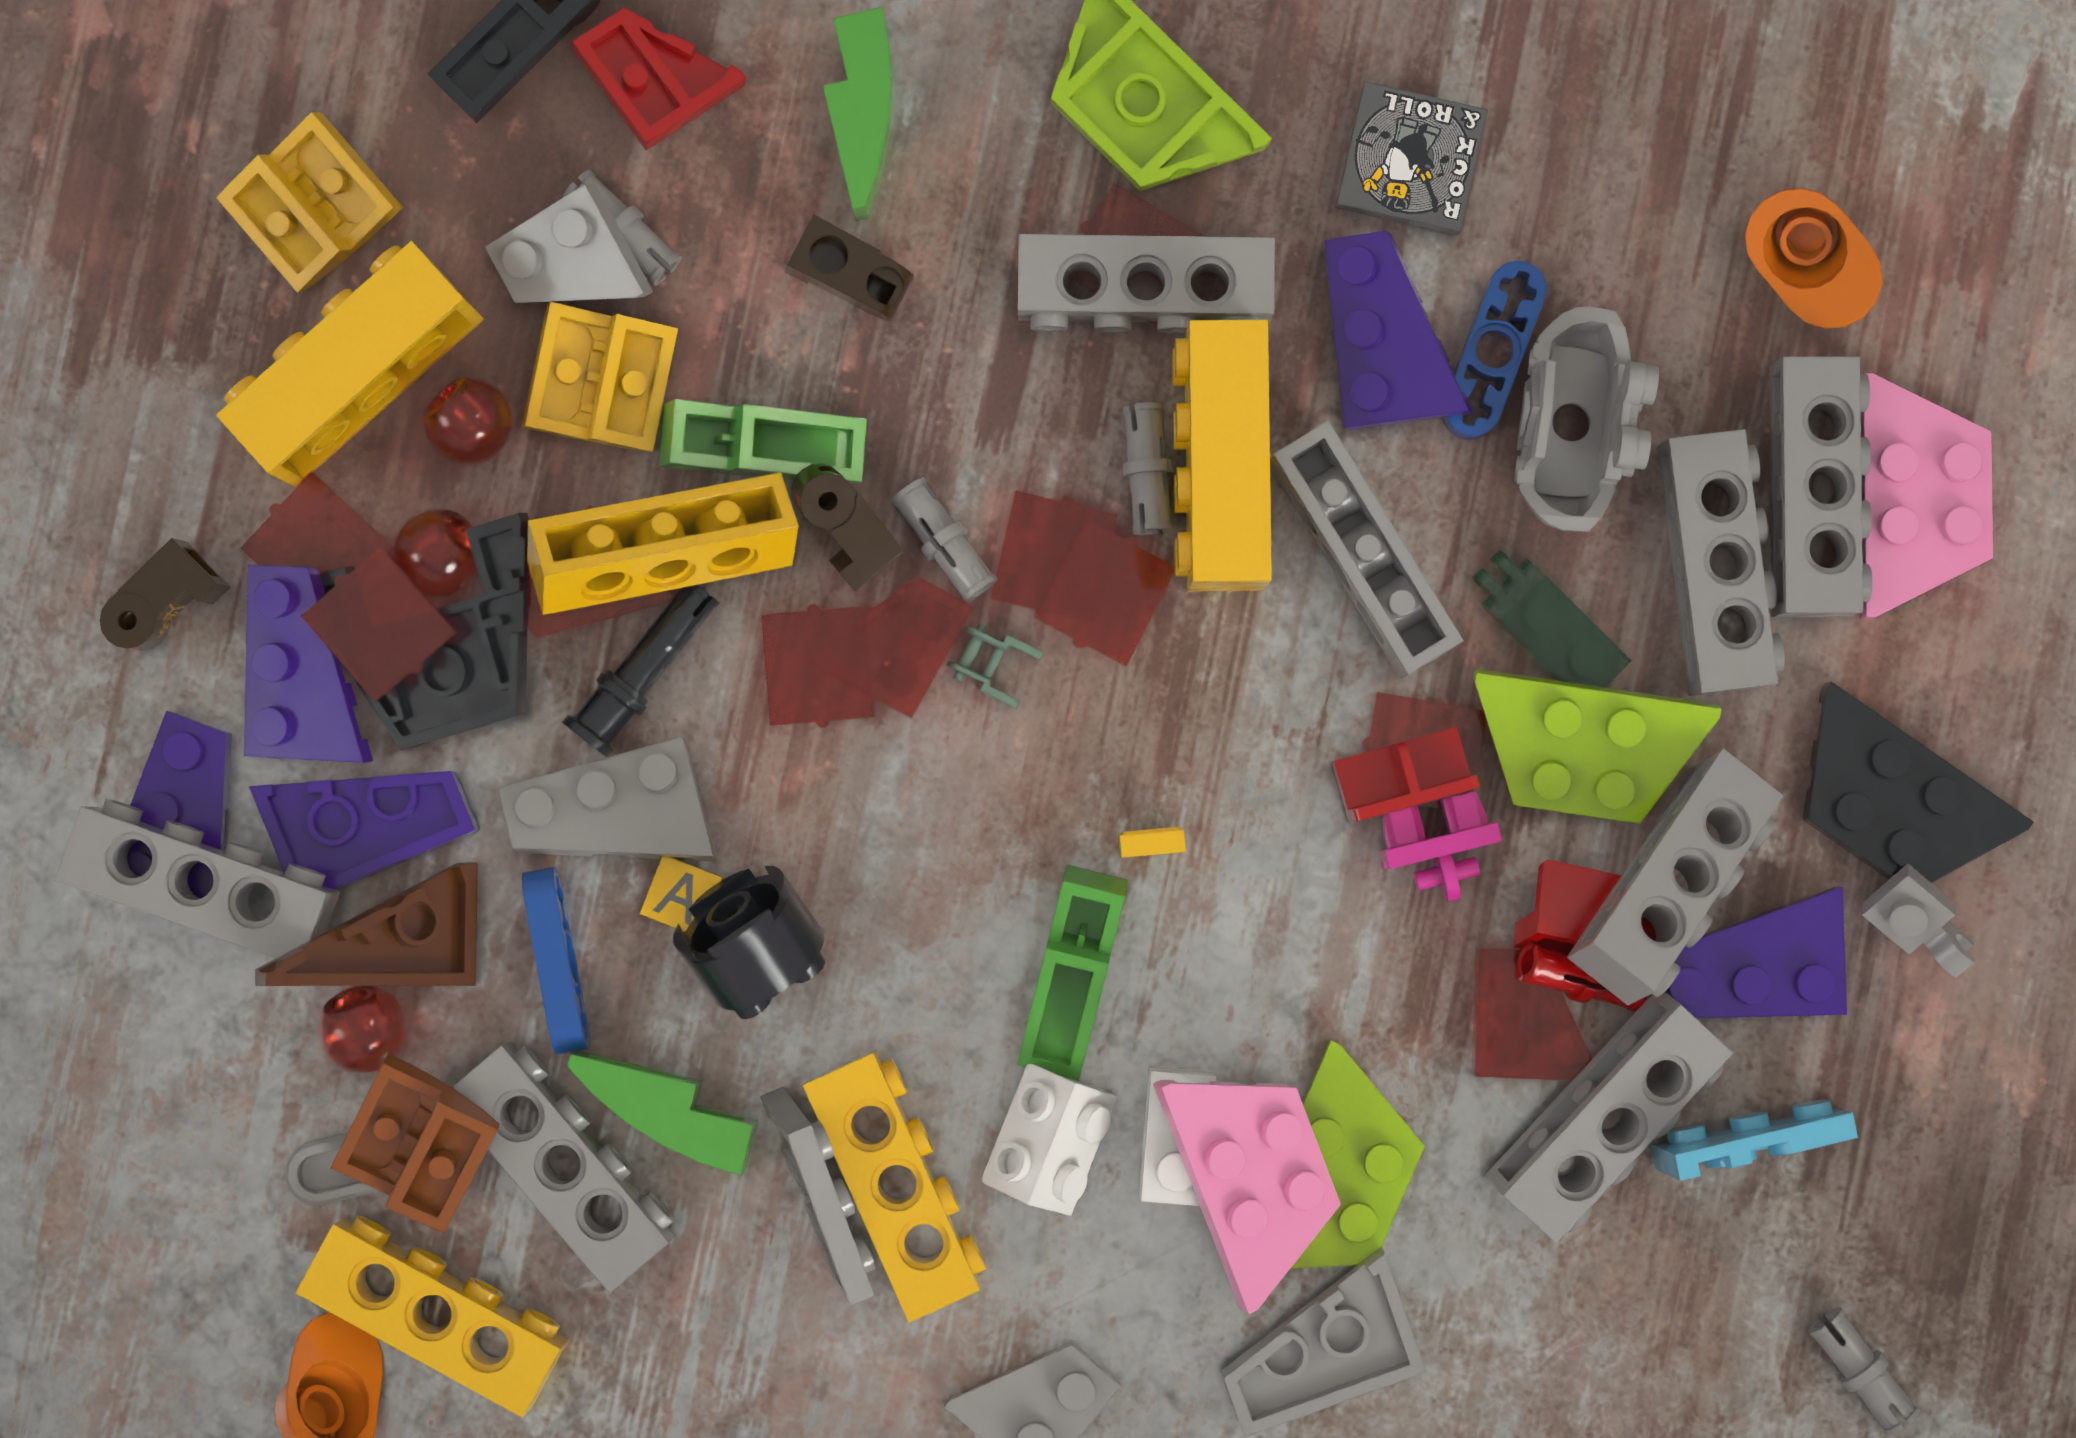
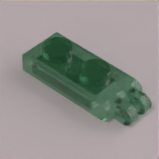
M1498 550L1490 558V561L1506 579L1500 584L1483 568L1472 577L1476 584L1489 596L1481 604L1483 608L1556 680L1607 687L1632 661L1530 560L1525 559L1518 566L1504 552Z

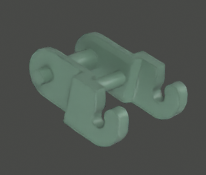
M979 623L976 629L965 626L964 631L971 635L958 663L948 661L946 665L956 670L953 678L962 681L964 675L983 684L980 690L981 693L1017 709L1020 704L1019 700L991 687L993 673L1003 653L1010 647L1019 652H1024L1039 661L1044 653L1009 635L1006 636L1004 642H1001L985 634L987 626ZM982 642H985L995 647L981 675L971 670L970 667Z

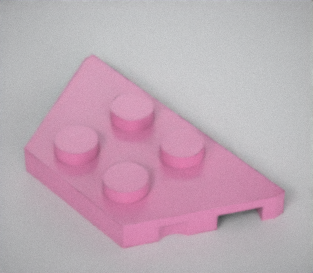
M1864 373L1869 378L1870 400L1867 411L1861 412V437L1869 439L1871 462L1868 474L1861 475L1862 500H1868L1870 503L1872 523L1869 537L1862 539L1863 564H1869L1871 567L1872 594L1869 602H1863V613H1860L1861 619H1871L1993 558L1991 431L1874 373Z
M1159 1080L1153 1083L1154 1089L1183 1164L1191 1179L1192 1187L1236 1301L1241 1310L1251 1314L1260 1308L1341 1205L1296 1087L1283 1083L1240 1085L1236 1082L1210 1081V1084Z

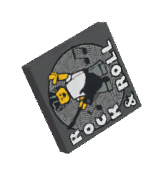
M1365 81L1335 208L1458 236L1463 224L1488 109Z

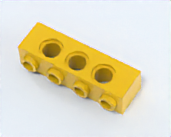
M775 473L528 520L527 562L542 615L792 566L799 525L782 473Z
M874 1050L806 1081L803 1084V1088L818 1121H821L834 1151V1157L908 1322L910 1323L980 1291L981 1282L977 1274L987 1270L985 1262L972 1234L961 1238L952 1220L951 1215L960 1211V1207L946 1176L934 1179L924 1156L934 1152L920 1118L916 1117L908 1121L898 1097L908 1092L893 1058L882 1062L877 1050ZM866 1106L881 1108L887 1114L890 1121L888 1134L879 1140H867L861 1137L854 1126V1117L859 1109ZM893 1165H902L910 1169L916 1178L917 1186L915 1191L910 1196L902 1199L888 1196L880 1184L881 1173L886 1168ZM917 1225H931L940 1232L943 1246L937 1254L930 1257H920L909 1249L906 1235Z
M357 1215L354 1221L344 1218L334 1223L295 1292L296 1294L522 1418L531 1410L569 1339L557 1333L560 1325L555 1320L531 1308H526L523 1314L500 1302L504 1295L494 1286L474 1277H470L467 1283L444 1271L447 1263L442 1258L421 1247L413 1246L412 1250L408 1252L388 1241L391 1232L387 1228L367 1217ZM371 1264H381L392 1272L395 1286L390 1296L377 1295L369 1288L366 1281V1273ZM437 1295L448 1302L451 1308V1320L448 1326H434L425 1319L422 1312V1303L425 1296ZM493 1326L500 1329L506 1335L508 1351L505 1356L491 1357L481 1350L478 1343V1333L482 1327Z

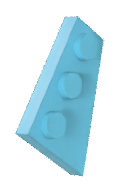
M1824 1099L1793 1105L1794 1116L1769 1121L1768 1112H1754L1729 1118L1730 1129L1706 1133L1705 1124L1672 1128L1667 1133L1668 1141L1651 1144L1655 1168L1679 1181L1701 1176L1698 1165L1701 1162H1705L1706 1168H1736L1752 1164L1753 1160L1757 1159L1755 1151L1768 1149L1769 1155L1773 1156L1787 1155L1858 1138L1854 1115L1851 1111L1832 1108L1831 1100Z

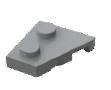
M584 184L485 246L515 303L639 298L653 293L596 184Z
M1069 1342L1043 1354L1041 1358L1026 1365L1020 1364L997 1375V1378L962 1393L960 1391L951 1395L945 1402L944 1408L980 1438H1080L1119 1390L1121 1382L1074 1343Z

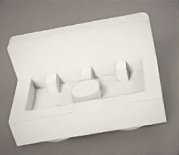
M1028 1064L1025 1067L983 1173V1183L1027 1205L1071 1216L1077 1200L1085 1191L1087 1174L1100 1141L1109 1130L1111 1114L1118 1096L1100 1088L1065 1078L1040 1066Z

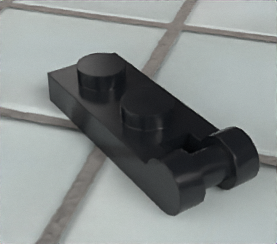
M501 0L428 75L477 123L575 25L585 21L595 11L600 0H558L561 4L550 15L536 4L538 0Z

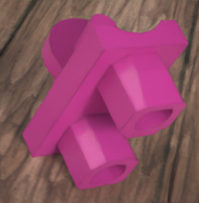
M1476 791L1440 799L1448 833L1430 838L1425 836L1418 805L1383 814V836L1386 849L1378 850L1383 869H1393L1434 858L1435 867L1414 872L1418 891L1440 885L1447 902L1459 900L1461 898L1459 881L1480 876V869L1476 857L1454 862L1451 854L1502 841L1498 822L1488 823L1486 812Z

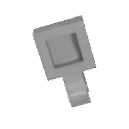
M1906 864L1862 902V916L1908 955L1923 943L1930 950L1938 964L1956 978L1975 962V958L1967 952L1974 946V942L1961 929L1949 922L1956 916L1955 903L1910 864Z

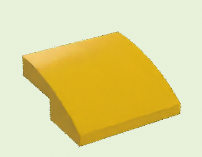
M311 112L269 155H257L216 197L297 293H303L339 266L403 208L322 112Z
M549 302L546 305L522 428L652 453L678 328L620 314L609 316Z

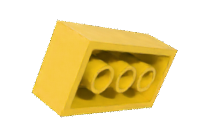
M412 241L403 248L395 245L383 252L371 265L369 271L373 275L354 292L347 288L335 295L321 311V315L324 317L323 320L306 335L303 332H297L287 338L274 351L272 357L275 362L258 378L254 375L243 378L225 395L224 401L227 405L216 416L268 474L294 487H298L484 320L440 269Z
M1190 320L1185 338H1175V348L1172 349L1173 387L1184 386V403H1176V411L1173 412V449L1185 450V467H1177L1176 475H1174V513H1186V532H1178L1177 538H1175V577H1187V592L1263 591L1272 581L1268 320Z

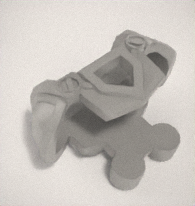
M1593 306L1576 307L1562 313L1539 335L1533 349L1530 350L1527 374L1530 375V378L1525 381L1517 443V450H1521L1520 456L1517 455L1514 481L1517 482L1519 493L1535 516L1547 526L1561 531L1589 532L1604 515L1615 492V486L1621 480V476L1632 477L1635 469L1644 470L1647 466L1651 449V432L1638 429L1636 425L1637 417L1641 412L1643 404L1653 405L1659 383V367L1647 365L1644 362L1631 361L1626 329L1617 312ZM1575 405L1586 413L1589 427L1582 439L1566 441L1560 438L1554 431L1553 416L1561 406Z

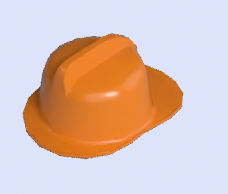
M1805 188L1781 190L1764 199L1750 215L1745 232L1746 249L1749 258L1757 271L1766 279L1788 308L1804 322L1824 329L1847 327L1863 319L1877 303L1883 284L1881 262L1872 245L1845 212L1823 193Z
M326 1312L309 1321L298 1334L291 1356L288 1381L280 1390L275 1405L276 1425L283 1438H374L383 1378V1354L376 1337L330 1312Z

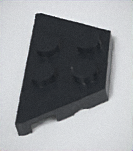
M1832 681L1825 683L1820 690L1819 702L1822 703L1818 737L1817 740H1813L1810 761L1813 773L1811 786L1806 791L1803 821L1888 880L1906 864H1910L1932 883L2024 833L2034 823V821Z

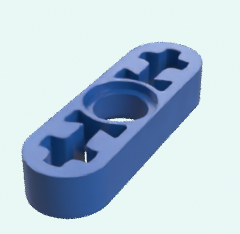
M1524 261L1508 262L1497 269L1488 281L1456 365L1454 375L1467 398L1472 394L1477 379H1465L1466 369L1482 380L1500 381L1501 386L1499 391L1490 384L1484 389L1479 407L1488 412L1487 419L1478 417L1470 426L1461 422L1463 415L1442 417L1445 427L1456 437L1466 440L1483 437L1495 427L1501 417L1547 292L1544 276L1530 263ZM1516 276L1526 280L1524 291L1532 295L1531 301L1523 299L1517 305L1510 320L1513 323L1523 324L1521 332L1508 322L1487 320L1486 318L1488 310L1497 317L1502 314L1508 299V293L1499 289L1500 283L1510 284ZM1489 333L1503 336L1511 347L1509 362L1500 368H1490L1484 365L1478 359L1476 353V345L1480 337Z
M554 866L523 872L522 889L546 1020L554 1052L556 1055L589 1049L590 1033L564 891L558 870Z

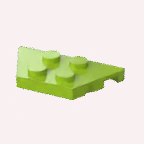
M1084 0L1078 21L1073 29L1062 69H1060L1051 96V105L1140 192L1263 151L1270 145L1272 138L1132 0Z
M1474 668L1473 680L1483 706L1513 805L1640 824L1720 719L1722 710L1715 703Z
M1329 1039L1302 1103L1341 1205L1290 1269L1358 1265L1382 1247L1425 1148V1145L1339 1043Z

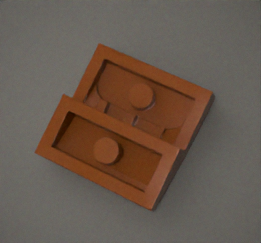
M387 1053L330 1169L388 1194L389 1198L385 1205L386 1208L444 1234L500 1123L449 1085L416 1066Z

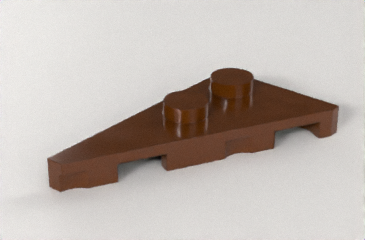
M456 863L255 969V986H476L478 863Z

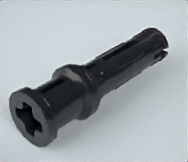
M699 585L681 588L613 673L608 669L605 674L601 673L596 679L599 685L596 691L576 716L567 715L562 723L605 757H608L613 751L610 743L634 714L642 715L647 709L645 705L648 700L644 696L720 603L714 597L709 596V593Z

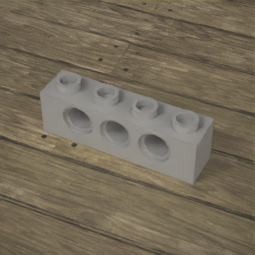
M1019 234L1018 321H1030V329L1044 332L1068 330V321L1094 322L1095 331L1110 333L1131 331L1132 322L1157 323V331L1163 333H1186L1190 320H1268V324H1270L1274 315L1275 238ZM1075 271H1087L1097 278L1100 289L1093 297L1080 300L1073 298L1066 292L1063 283L1067 276ZM1138 272H1151L1162 282L1163 291L1155 299L1140 300L1130 293L1127 286L1129 278ZM1200 273H1214L1224 281L1226 294L1216 301H1204L1193 292L1191 287L1192 279Z
M1782 357L1769 366L1771 572L1774 576L1777 593L1776 606L1772 608V617H1850L1863 613V602H1869L1871 598L1872 571L1869 564H1863L1862 539H1867L1870 535L1872 514L1869 501L1862 500L1861 476L1868 474L1871 462L1869 439L1861 437V412H1866L1869 406L1870 383L1867 374H1860V357ZM1812 409L1825 411L1832 418L1834 433L1830 440L1819 439L1811 432L1808 425V417ZM1813 472L1824 473L1832 480L1835 487V495L1830 504L1820 503L1811 495L1809 480ZM1815 535H1822L1828 538L1835 547L1836 556L1830 568L1819 566L1810 555V543Z
M1329 420L1272 455L1270 458L1272 471L1400 679L1464 641Z
M1745 429L1669 438L1658 445L1657 449L1689 696L1761 688L1778 684L1777 672L1784 670L1785 653L1781 636L1778 633L1772 634L1769 609L1775 608L1777 593L1773 573L1771 570L1764 571L1761 546L1768 543V523L1764 509L1762 507H1755L1752 483L1758 482L1760 479V461L1757 448L1754 444L1747 445ZM1706 484L1718 485L1727 493L1729 507L1724 516H1715L1704 508L1701 494ZM1716 546L1729 549L1737 560V570L1731 580L1718 577L1711 569L1710 554ZM1725 609L1736 611L1744 620L1745 633L1738 643H1731L1725 640L1719 632L1718 619Z
M1724 748L1697 764L1567 958L1626 1005H1630L1650 994L1655 997L1662 995L1680 972L1681 967L1675 961L1685 946L1690 948L1695 945L1710 927L1713 917L1707 912L1716 898L1722 899L1727 896L1741 880L1745 869L1739 863L1748 849L1751 851L1757 849L1773 831L1776 820L1771 817V814L1783 798V795ZM1706 821L1715 827L1719 834L1720 842H1717L1710 836L1706 827ZM1674 869L1678 870L1685 877L1688 891L1682 889L1676 882ZM1641 917L1647 919L1652 924L1656 934L1655 941L1650 939L1643 931Z
M105 799L102 808L80 806L54 881L275 959L326 932L340 893L339 891L322 886L326 875L292 863H288L286 872L262 865L265 854L258 850L237 843L227 842L225 850L222 851L201 843L204 835L203 831L170 820H166L164 829L140 822L143 810L111 799ZM137 841L144 842L152 853V864L149 870L141 877L131 871L127 862L129 849ZM198 862H202L210 868L214 879L211 891L203 898L194 895L188 886V874L191 868ZM260 883L269 887L275 898L274 909L264 920L254 916L248 905V897L251 890Z
M1664 992L1659 997L1651 995L1485 1176L1509 1202L1554 1242L1558 1243L1567 1232L1577 1230L1586 1222L1591 1214L1592 1205L1611 1185L1622 1182L1631 1173L1635 1166L1636 1158L1655 1138L1664 1136L1675 1126L1681 1109L1698 1091L1709 1088L1717 1081L1724 1069V1063L1733 1055V1052L1669 994ZM1667 1060L1664 1073L1655 1081L1646 1082L1650 1068L1657 1062ZM1623 1108V1114L1619 1122L1611 1128L1602 1129L1605 1117L1611 1111ZM1572 1156H1580L1577 1167L1571 1173L1558 1176L1559 1168L1566 1159Z
M512 1042L503 1044L452 1088L470 1099L500 1123L488 1151L610 1294L676 1236L668 1227L674 1219L664 1204L653 1193L648 1192L642 1197L626 1178L632 1173V1169L616 1148L610 1143H606L601 1148L586 1131L585 1128L591 1121L580 1105L568 1094L559 1099L543 1079L550 1073L540 1058L526 1045L518 1050ZM515 1096L527 1097L536 1104L539 1118L534 1129L529 1131L520 1130L511 1123L508 1116V1107ZM555 1146H568L578 1154L581 1166L576 1178L563 1179L552 1171L549 1157ZM609 1195L619 1202L622 1208V1220L619 1226L606 1228L594 1221L590 1207L595 1196Z

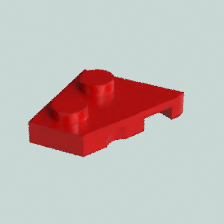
M626 8L619 10L572 41V51L646 151L744 87L746 77L740 69L731 64L728 69L696 52L695 45L675 34L659 32L654 28L651 21Z

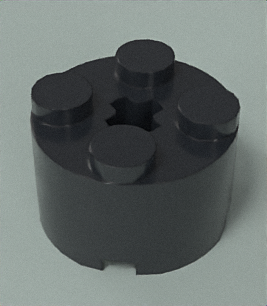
M765 866L769 875L755 877L750 869H746L723 879L702 894L688 909L695 919L684 932L678 923L673 934L675 948L716 1004L723 1009L734 1010L741 1019H749L759 1015L768 1007L773 997L783 992L794 982L804 983L814 978L826 963L824 956L820 952L824 943L823 929L783 872L775 866Z

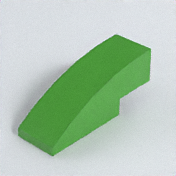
M883 6L833 18L848 80L823 86L856 221L868 219L881 185L891 139L894 107L893 68Z
M674 399L664 404L659 467L755 477L782 473L783 479H794L803 468L811 464L822 463L832 466L849 483L862 482L867 419L742 404L737 407Z
M1066 864L1017 1062L1018 1066L1026 1067L1028 1064H1034L1063 1077L1075 1080L1080 1079L1126 897L1127 879Z
M583 1051L570 1054L567 1067L596 1098L632 1127L662 1146L701 1164L740 1176L746 1171L758 1120L698 1106L697 1101L703 1080Z

